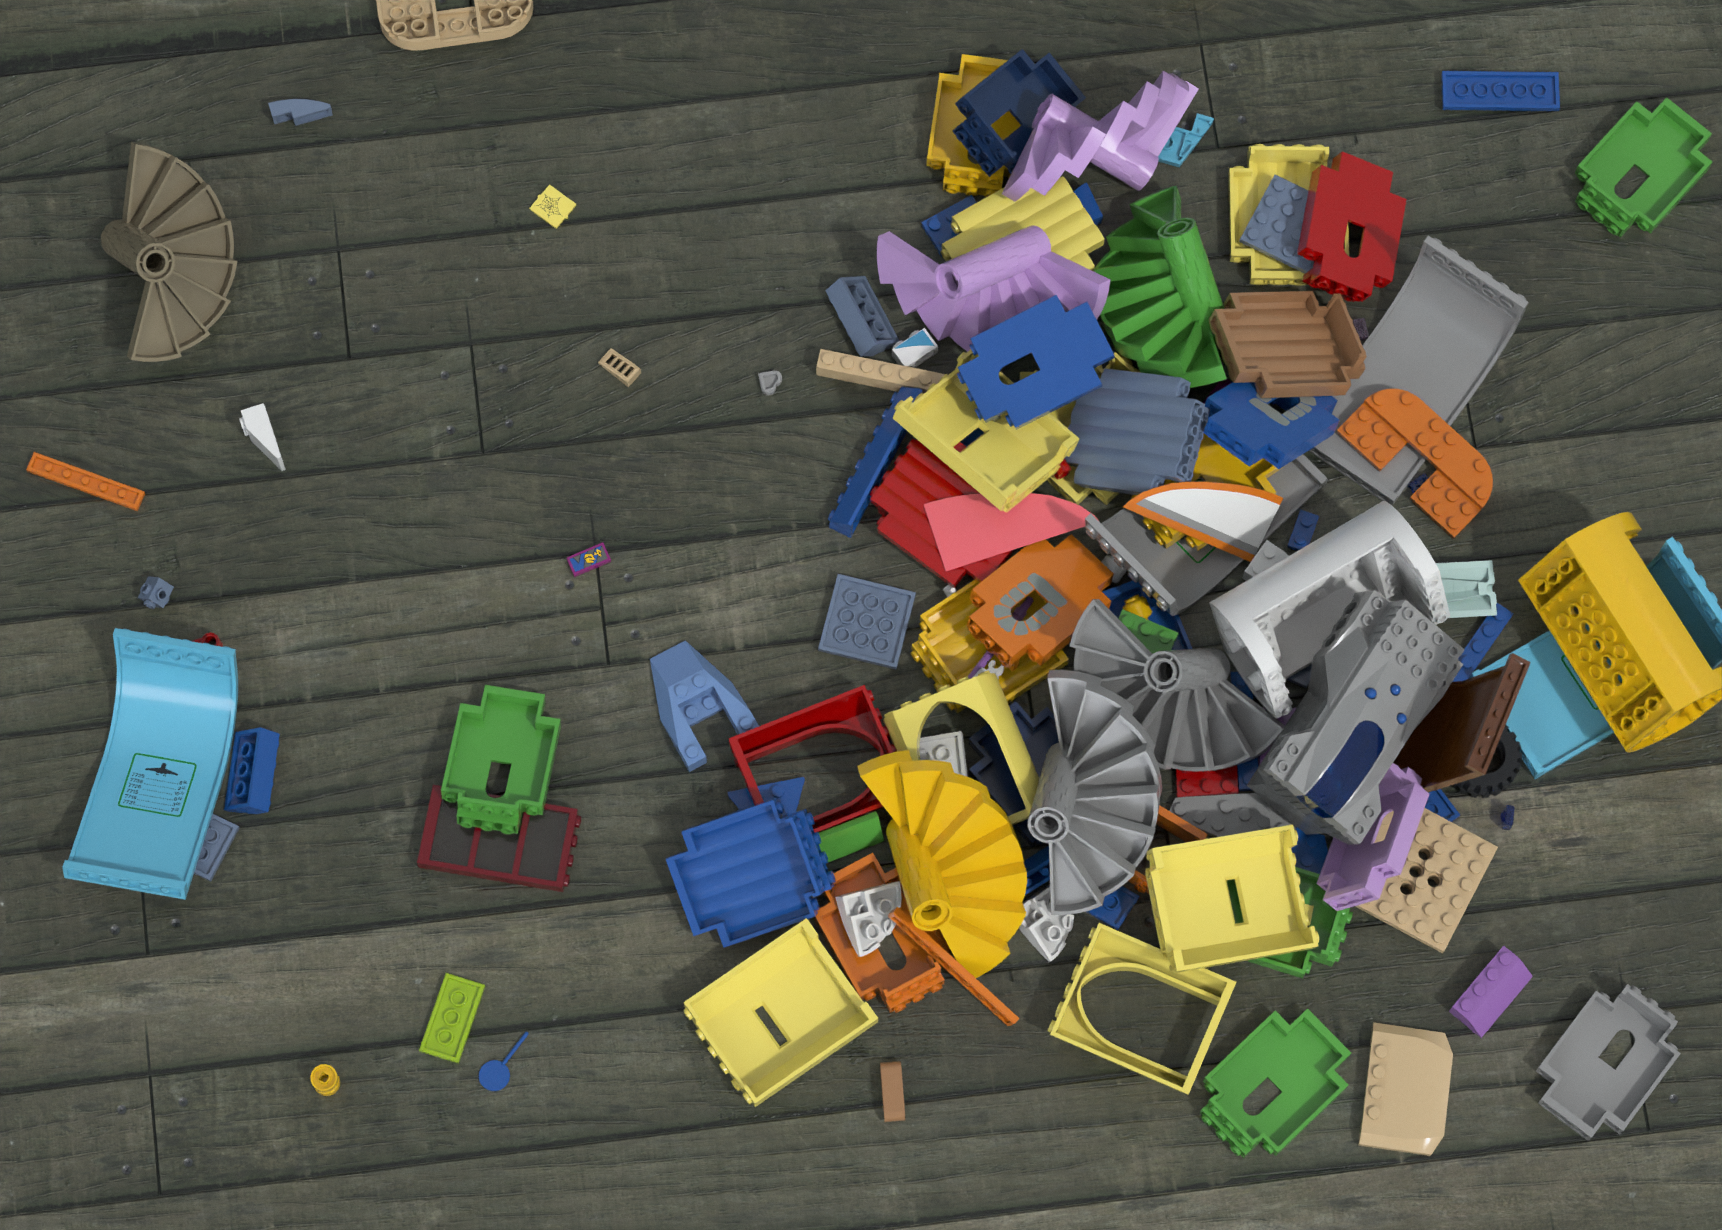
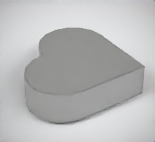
M776 370L758 373L762 392L765 395L774 394L776 387L782 383L781 373Z

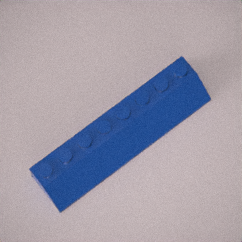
M901 387L899 392H894L890 401L892 403L890 409H885L881 418L883 419L881 426H876L873 432L874 439L872 443H867L864 449L866 454L863 460H858L855 466L857 471L854 477H849L846 483L848 488L845 494H840L837 500L839 504L837 509L832 510L828 517L830 521L829 528L849 538L852 537L870 503L871 491L876 485L879 486L907 433V430L893 419L896 411L894 408L899 401H905L910 396L913 398V403L916 397L923 393V390Z

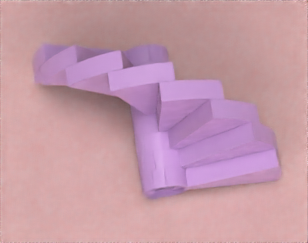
M1162 71L1154 84L1147 81L1129 103L1121 102L1099 121L1057 96L1050 94L1037 109L1038 112L1032 123V128L1034 129L1002 195L1015 202L1032 188L1045 196L1065 170L1079 178L1089 162L1135 190H1141L1153 175L1158 164L1159 154L1199 88L1173 73L1168 74Z
M1034 225L983 245L940 265L890 231L878 236L877 265L880 284H893L904 314L907 315L917 310L927 328L938 341L949 336L967 352L971 350L969 345L972 344L970 338L1055 295L1059 298L1065 312L1088 302L1096 320L1107 300L1110 279L1052 252L1047 234L1040 227Z

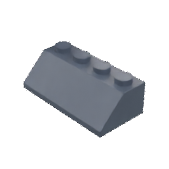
M865 276L840 277L825 290L860 357L874 356L899 342L893 327Z

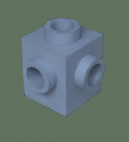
M148 576L140 589L138 598L144 601V605L150 609H155V607L164 608L169 601V596L174 587L159 577Z

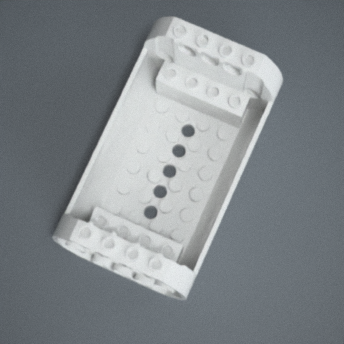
M1386 501L1380 502L1209 602L1223 648L1260 704L1276 719L1288 714L1292 710L1291 705L1293 703L1288 697L1289 690L1285 686V679L1312 664L1313 657L1321 649L1324 640L1331 634L1333 626L1342 617L1344 609L1351 603L1355 593L1376 590L1389 602L1407 600L1435 625L1443 623L1447 618L1451 617L1439 568L1413 528Z

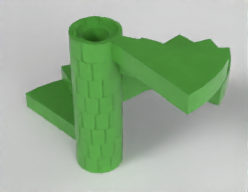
M1177 185L1129 204L1134 218L1106 236L1110 251L1100 260L1094 272L1110 279L1107 300L1100 316L1107 334L1113 341L1116 352L1126 358L1136 360L1140 373L1181 377L1191 382L1190 388L1227 379L1216 347L1215 335L1211 331L1209 318L1214 310L1224 309V305L1196 221L1192 218H1181V197Z

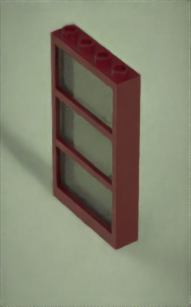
M433 785L417 860L419 868L564 892V887H568L570 875L567 874L568 867H572L574 855H571L572 847L576 848L578 839L575 831L576 828H580L582 816H579L578 809L545 804L543 815L537 814L533 816L522 812L518 834H504L497 830L484 831L478 827L465 828L457 824L458 803H451L442 799V786ZM487 794L488 796H490V797H492V798H499V797H501V796H498V795Z

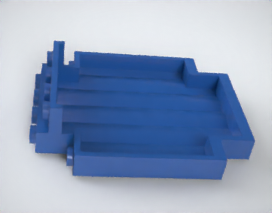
M773 798L682 831L688 850L668 856L666 862L693 936L717 928L724 948L803 921L806 918L815 917L818 914L817 910L820 909L819 903L813 897L834 887L833 883L836 880L832 870L829 871L826 863H829L826 852H822L819 844L822 842L819 833L813 829L814 818L811 812L808 813L804 809L783 817L784 807L782 802Z

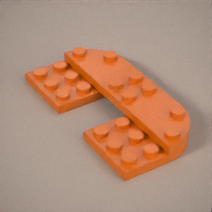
M1385 389L1370 395L1336 431L1379 472L1408 443L1428 460L1437 470L1409 499L1452 539L1484 508L1491 495L1493 477L1486 459L1420 398L1408 391Z

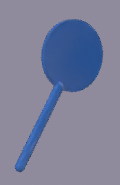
M528 1032L522 1035L502 1062L492 1060L486 1062L481 1067L479 1081L485 1089L499 1091L508 1084L510 1072L505 1064L528 1036Z

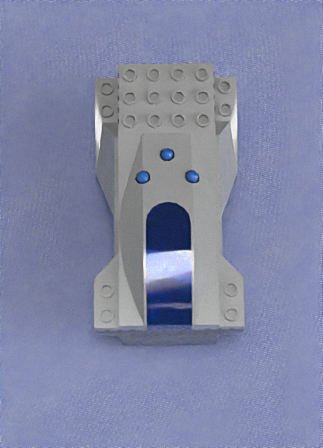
M1376 590L1355 593L1351 603L1344 609L1342 617L1333 626L1331 634L1324 640L1321 649L1313 657L1307 693L1247 784L1251 790L1306 835L1326 833L1348 845L1361 844L1381 812L1379 794L1381 780L1413 731L1449 688L1463 666L1458 658L1465 650L1407 600L1389 602Z

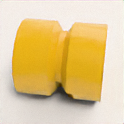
M321 1064L313 1069L310 1078L316 1092L323 1096L335 1094L340 1087V1078L335 1069L327 1064Z

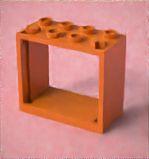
M1159 805L1156 821L1158 826L1185 842L1207 838V833ZM1135 870L1134 876L1127 882L1135 885L1134 888L1139 892H1147L1149 894L1146 876Z

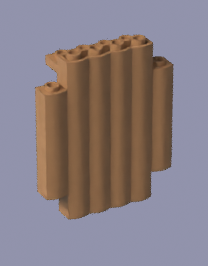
M1313 291L1229 293L1223 303L1224 309H1215L1209 318L1211 331L1215 335L1223 361L1228 367L1229 377L1234 383L1255 382L1257 393L1261 398L1345 395L1351 387L1350 379H1359L1366 369L1363 362L1367 357L1366 351L1363 349L1341 294H1333L1327 306H1319Z

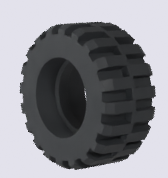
M1505 725L1496 747L1500 757L1498 769L1493 773L1452 785L1454 788L1456 786L1461 788L1459 792L1464 795L1466 792L1471 793L1470 797L1477 798L1478 795H1482V798H1489L1491 794L1496 796L1502 790L1505 791L1514 781L1521 767L1522 753L1520 752V742L1515 741L1517 736L1514 732L1509 733L1507 731L1509 728L1507 725Z

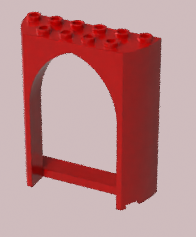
M862 685L729 738L736 767L740 769L754 805L764 801L748 763L809 738L827 733H844L867 741L880 752V756L897 752L894 744L890 745L889 743L890 734L887 727H882V716L879 709L873 706L872 701H874L871 690H867L865 685ZM868 787L851 802L813 817L814 824L812 826L814 831L819 833L879 809L883 805Z

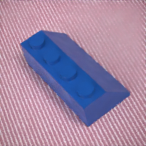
M261 727L235 732L224 811L261 814L269 811L277 749L279 747V733Z

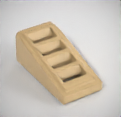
M612 348L598 362L599 365L627 387L641 374V369ZM611 356H614L615 358L609 364H607L606 361ZM619 360L620 363L613 368L612 366ZM623 365H625L626 367L621 372H619L618 370ZM630 369L631 372L625 376L624 374Z

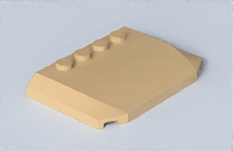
M1373 1022L1358 1145L1431 1156L1444 1137L1453 1060V1053L1446 1034Z

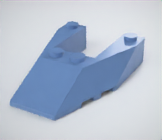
M683 641L650 659L660 721L689 772L707 763L706 755L693 734L691 726L724 710L737 735L759 727L733 683L687 641Z

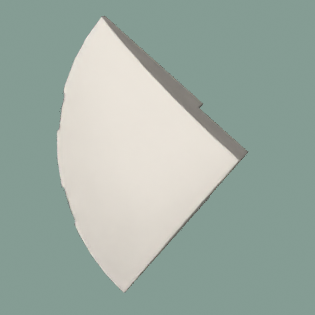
M900 881L835 897L843 925L858 957L867 955L880 946V942L893 931L896 924L888 917V914L896 907H901Z
M1049 884L1022 902L1026 916L1019 929L1038 952L1051 962L1066 945L1065 940L1068 933L1072 930L1074 915H1051Z

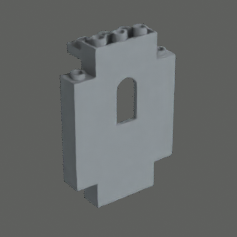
M1627 984L1613 1003L1607 994L1595 991L1536 1070L1538 1074L1552 1083L1538 1104L1587 1141L1593 1137L1602 1123H1605L1620 1135L1681 1054L1677 1051L1678 1048L1674 1044L1664 1041L1677 1025L1678 1021L1675 1020V1016L1671 1012L1663 1011L1659 1008L1658 1003L1652 998L1647 999L1641 994V990L1634 985L1630 986ZM1621 1030L1629 1031L1634 1037V1045L1618 1067L1613 1069L1601 1060L1599 1056L1617 1032Z

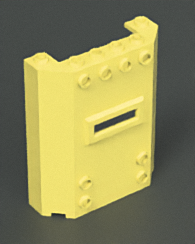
M969 350L967 353L963 352L958 357V364L953 372L949 375L945 374L939 383H933L926 393H920L913 403L911 396L905 401H899L894 408L896 411L893 419L1000 511L1008 512L1060 469L1061 466L1059 464L1066 456L1069 457L1073 453L1080 438L1050 413L1017 430L1014 425L1010 427L1005 416L1008 413L1001 415V419L995 422L991 420L985 423L984 419L979 420L974 410L978 407L975 401L970 402L966 391L969 389L966 383L961 384L957 373L960 372L959 366L979 357L978 354L974 356L972 350ZM999 372V379L1002 383L1006 385L1014 384L1002 372ZM977 428L984 432L961 452L954 448L955 445Z
M1293 825L1162 846L1147 851L1146 858L1150 862V867L1146 868L1145 876L1161 955L1164 961L1169 960L1171 974L1318 947V932L1315 931L1314 926L1307 927L1309 919L1308 915L1304 912L1303 905L1305 900L1303 894L1300 893V876L1296 873V857L1291 850L1292 847L1297 845L1298 833L1294 830ZM1235 879L1243 918L1242 923L1236 924L1226 881Z
M807 918L684 1002L685 1009L683 1010L689 1020L692 1019L697 1027L695 1032L701 1041L706 1040L709 1044L707 1049L713 1058L717 1056L721 1061L719 1066L725 1075L729 1073L733 1078L731 1083L737 1091L741 1090L747 1103H752L755 1107L878 1023V1017L867 1002L864 1003L819 941L818 933ZM763 1006L787 1042L779 1046L755 1010Z

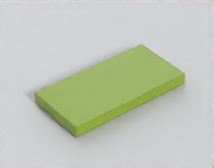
M449 973L445 974L419 1052L459 1064L485 989L484 984Z

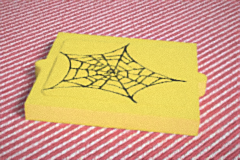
M549 185L541 195H538V199L529 209L557 229L565 219H568V215L576 207V203Z

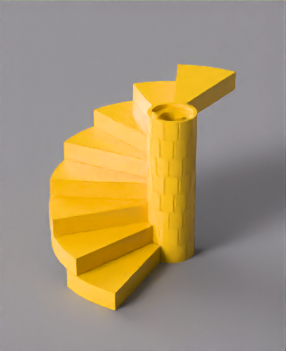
M909 750L882 755L858 765L860 777L893 818L887 825L886 835L913 924L924 931L940 929L956 961L975 978L990 971L1010 954L1007 942L1016 933L1026 916L1022 902L1026 893L1027 871L1017 836L1007 814L990 798L987 786L967 776L954 773L950 762L936 760L912 761Z

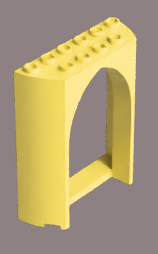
M988 670L971 679L964 677L957 681V685H945L939 688V692L936 694H924L919 697V701L913 703L912 701L905 702L900 705V709L884 715V724L888 729L890 739L897 752L909 750L912 761L921 760L919 746L923 726L936 706L940 703H954L977 712L994 731L1026 809L1012 814L1008 818L1012 825L1029 818L1039 777L995 673H990Z
M1099 923L1097 928L1092 927L1088 937L1091 939L1089 946H1084L1079 959L1081 965L1076 964L1071 977L1073 983H1068L1063 996L1065 1001H1060L1055 1014L1057 1020L1051 1021L1048 1032L1055 1038L1189 1095L1236 982L1205 968L1171 974L1169 970L1170 962L1169 960L1164 961L1159 948ZM1131 971L1150 976L1217 1005L1188 1076L1123 1049L1102 1037L1093 1028L1084 1012L1081 1001V989L1084 985L1106 973Z

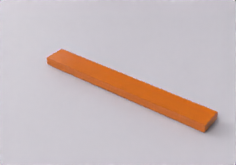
M896 907L888 914V917L1004 1024L1011 1026L1019 1020L1018 1016L924 930L916 927L912 919L900 908Z

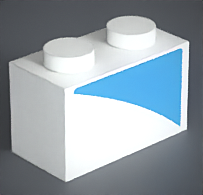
M925 328L912 332L909 336L910 338L904 342L902 340L897 342L892 349V357L898 365L912 368L917 367L938 353V345Z

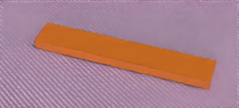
M36 452L33 453L26 469L27 472L135 511L139 510L145 496V492Z

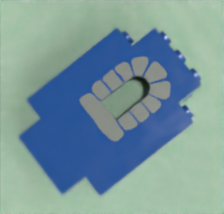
M1232 382L1207 398L1205 407L1210 409L1203 433L1249 467L1264 458L1280 469L1334 434L1339 419L1332 415V412L1338 400L1332 396L1261 398L1257 393L1255 382ZM1271 403L1274 405L1276 403L1286 412L1280 414L1278 411H1276L1268 404Z

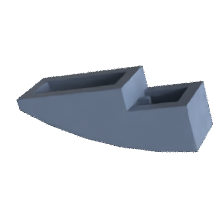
M288 99L268 103L274 124L293 119L295 126L333 115L330 104L315 100Z

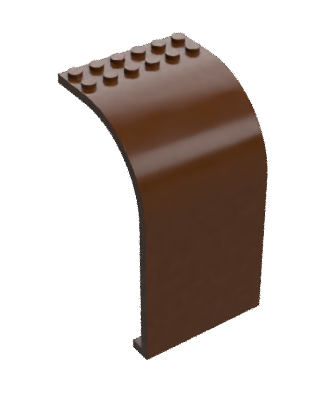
M1512 653L1509 654L1505 666L1467 680L1452 682L1440 701L1413 731L1393 763L1398 765L1400 769L1407 767L1413 769L1422 778L1420 785L1427 792L1485 775L1531 662Z

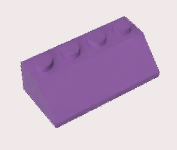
M1503 946L1449 1012L1482 1038L1533 976L1520 958Z

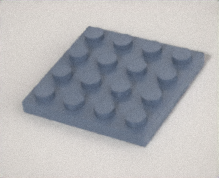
M1274 175L1239 242L1304 274L1311 270L1314 261L1307 260L1297 254L1308 190Z
M838 574L818 651L897 670L916 592Z

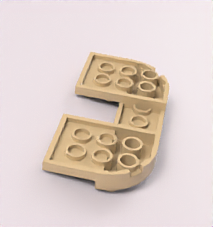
M376 0L380 27L384 36L392 44L411 51L511 37L528 24L533 13V0H474L475 6L443 11H436L435 0Z

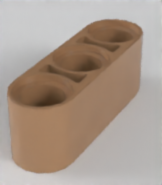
M901 1061L880 1062L884 1122L905 1121Z

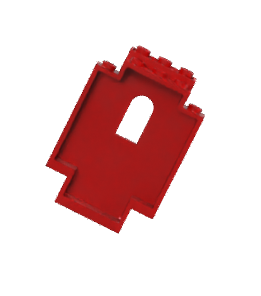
M1342 151L1333 158L1331 168L1320 165L1312 172L1297 254L1307 260H1313L1314 265L1311 270L1303 275L1302 282L1309 284L1313 288L1322 289L1331 295L1341 294L1342 298L1349 302H1363L1372 295L1373 286L1384 288L1392 282L1407 200L1390 193L1392 171ZM1348 222L1363 227L1359 255L1356 258L1349 257L1344 251V240Z

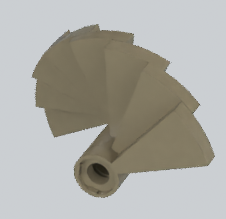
M131 142L122 219L112 221L106 225L101 234V245L109 256L146 280L127 357L130 360L142 362L172 360L182 357L181 351L196 345L210 335L208 329L220 318L231 302L226 296L231 288L237 267V261L233 259V230L231 220L225 218L216 194L196 171L180 159L161 149L143 143Z

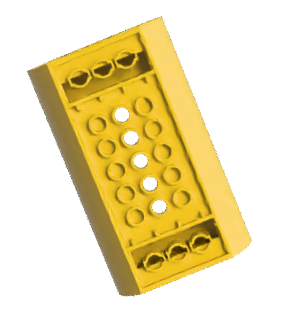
M1623 512L1600 520L1566 538L1518 581L1626 752L1629 753L1643 749L1692 724L1722 700V667L1712 670L1638 555L1630 539L1637 537V533L1642 529L1631 512ZM1575 606L1578 608V614L1574 610ZM1586 623L1589 626V631L1585 628ZM1596 641L1600 643V648L1597 647ZM1607 658L1611 660V666L1608 664ZM1618 674L1622 678V683L1618 680Z

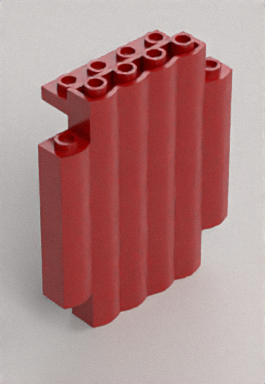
M912 439L906 447L908 451L904 455H899L894 462L895 468L892 471L888 470L882 478L883 483L879 487L876 485L870 493V496H872L870 498L871 503L883 515L877 522V531L951 587L955 588L966 573L980 583L1002 566L1014 550L949 571L945 570L924 504L949 497L980 493L920 441ZM959 442L954 448L961 452L966 446Z

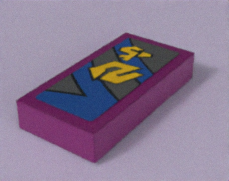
M603 542L566 558L574 577L611 562Z

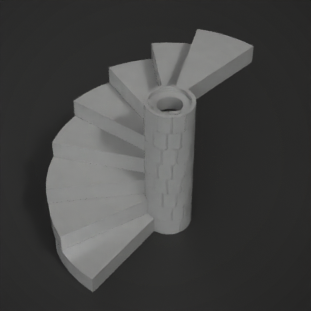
M1093 599L1080 617L1070 642V647L1076 648L1074 671L1102 678L1100 686L1113 691L1134 706L1132 715L1144 727L1154 742L1155 748L1153 753L1160 768L1197 772L1234 767L1264 754L1272 747L1283 731L1284 724L1227 680L1230 674V662L1221 650L1216 648L1158 651L1152 654L1100 599Z
M1050 670L1048 674V684L1059 743L1052 745L1047 751L1028 818V829L1032 836L1041 842L1049 843L1051 915L1077 914L1103 906L1105 896L1119 889L1134 876L1136 867L1144 858L1154 837L1162 792L1159 765L1153 753L1155 744L1144 727L1132 715L1134 706L1113 691L1100 686L1102 678L1070 670Z

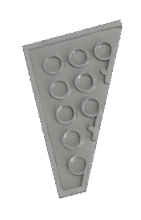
M1256 793L1176 797L1169 810L1215 838L1293 825L1294 830L1297 828V826Z

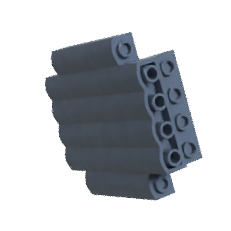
M1105 368L1100 378L1102 387L1076 399V405L1071 413V424L1068 429L1080 440L1073 453L1069 457L1066 456L1065 460L1069 466L1077 467L1074 483L1083 488L1139 495L1144 491L1163 486L1165 479L1173 480L1177 483L1191 482L1200 444L1203 439V431L1210 409L1205 407L1204 403L1196 399L1187 398L1191 382L1181 377Z

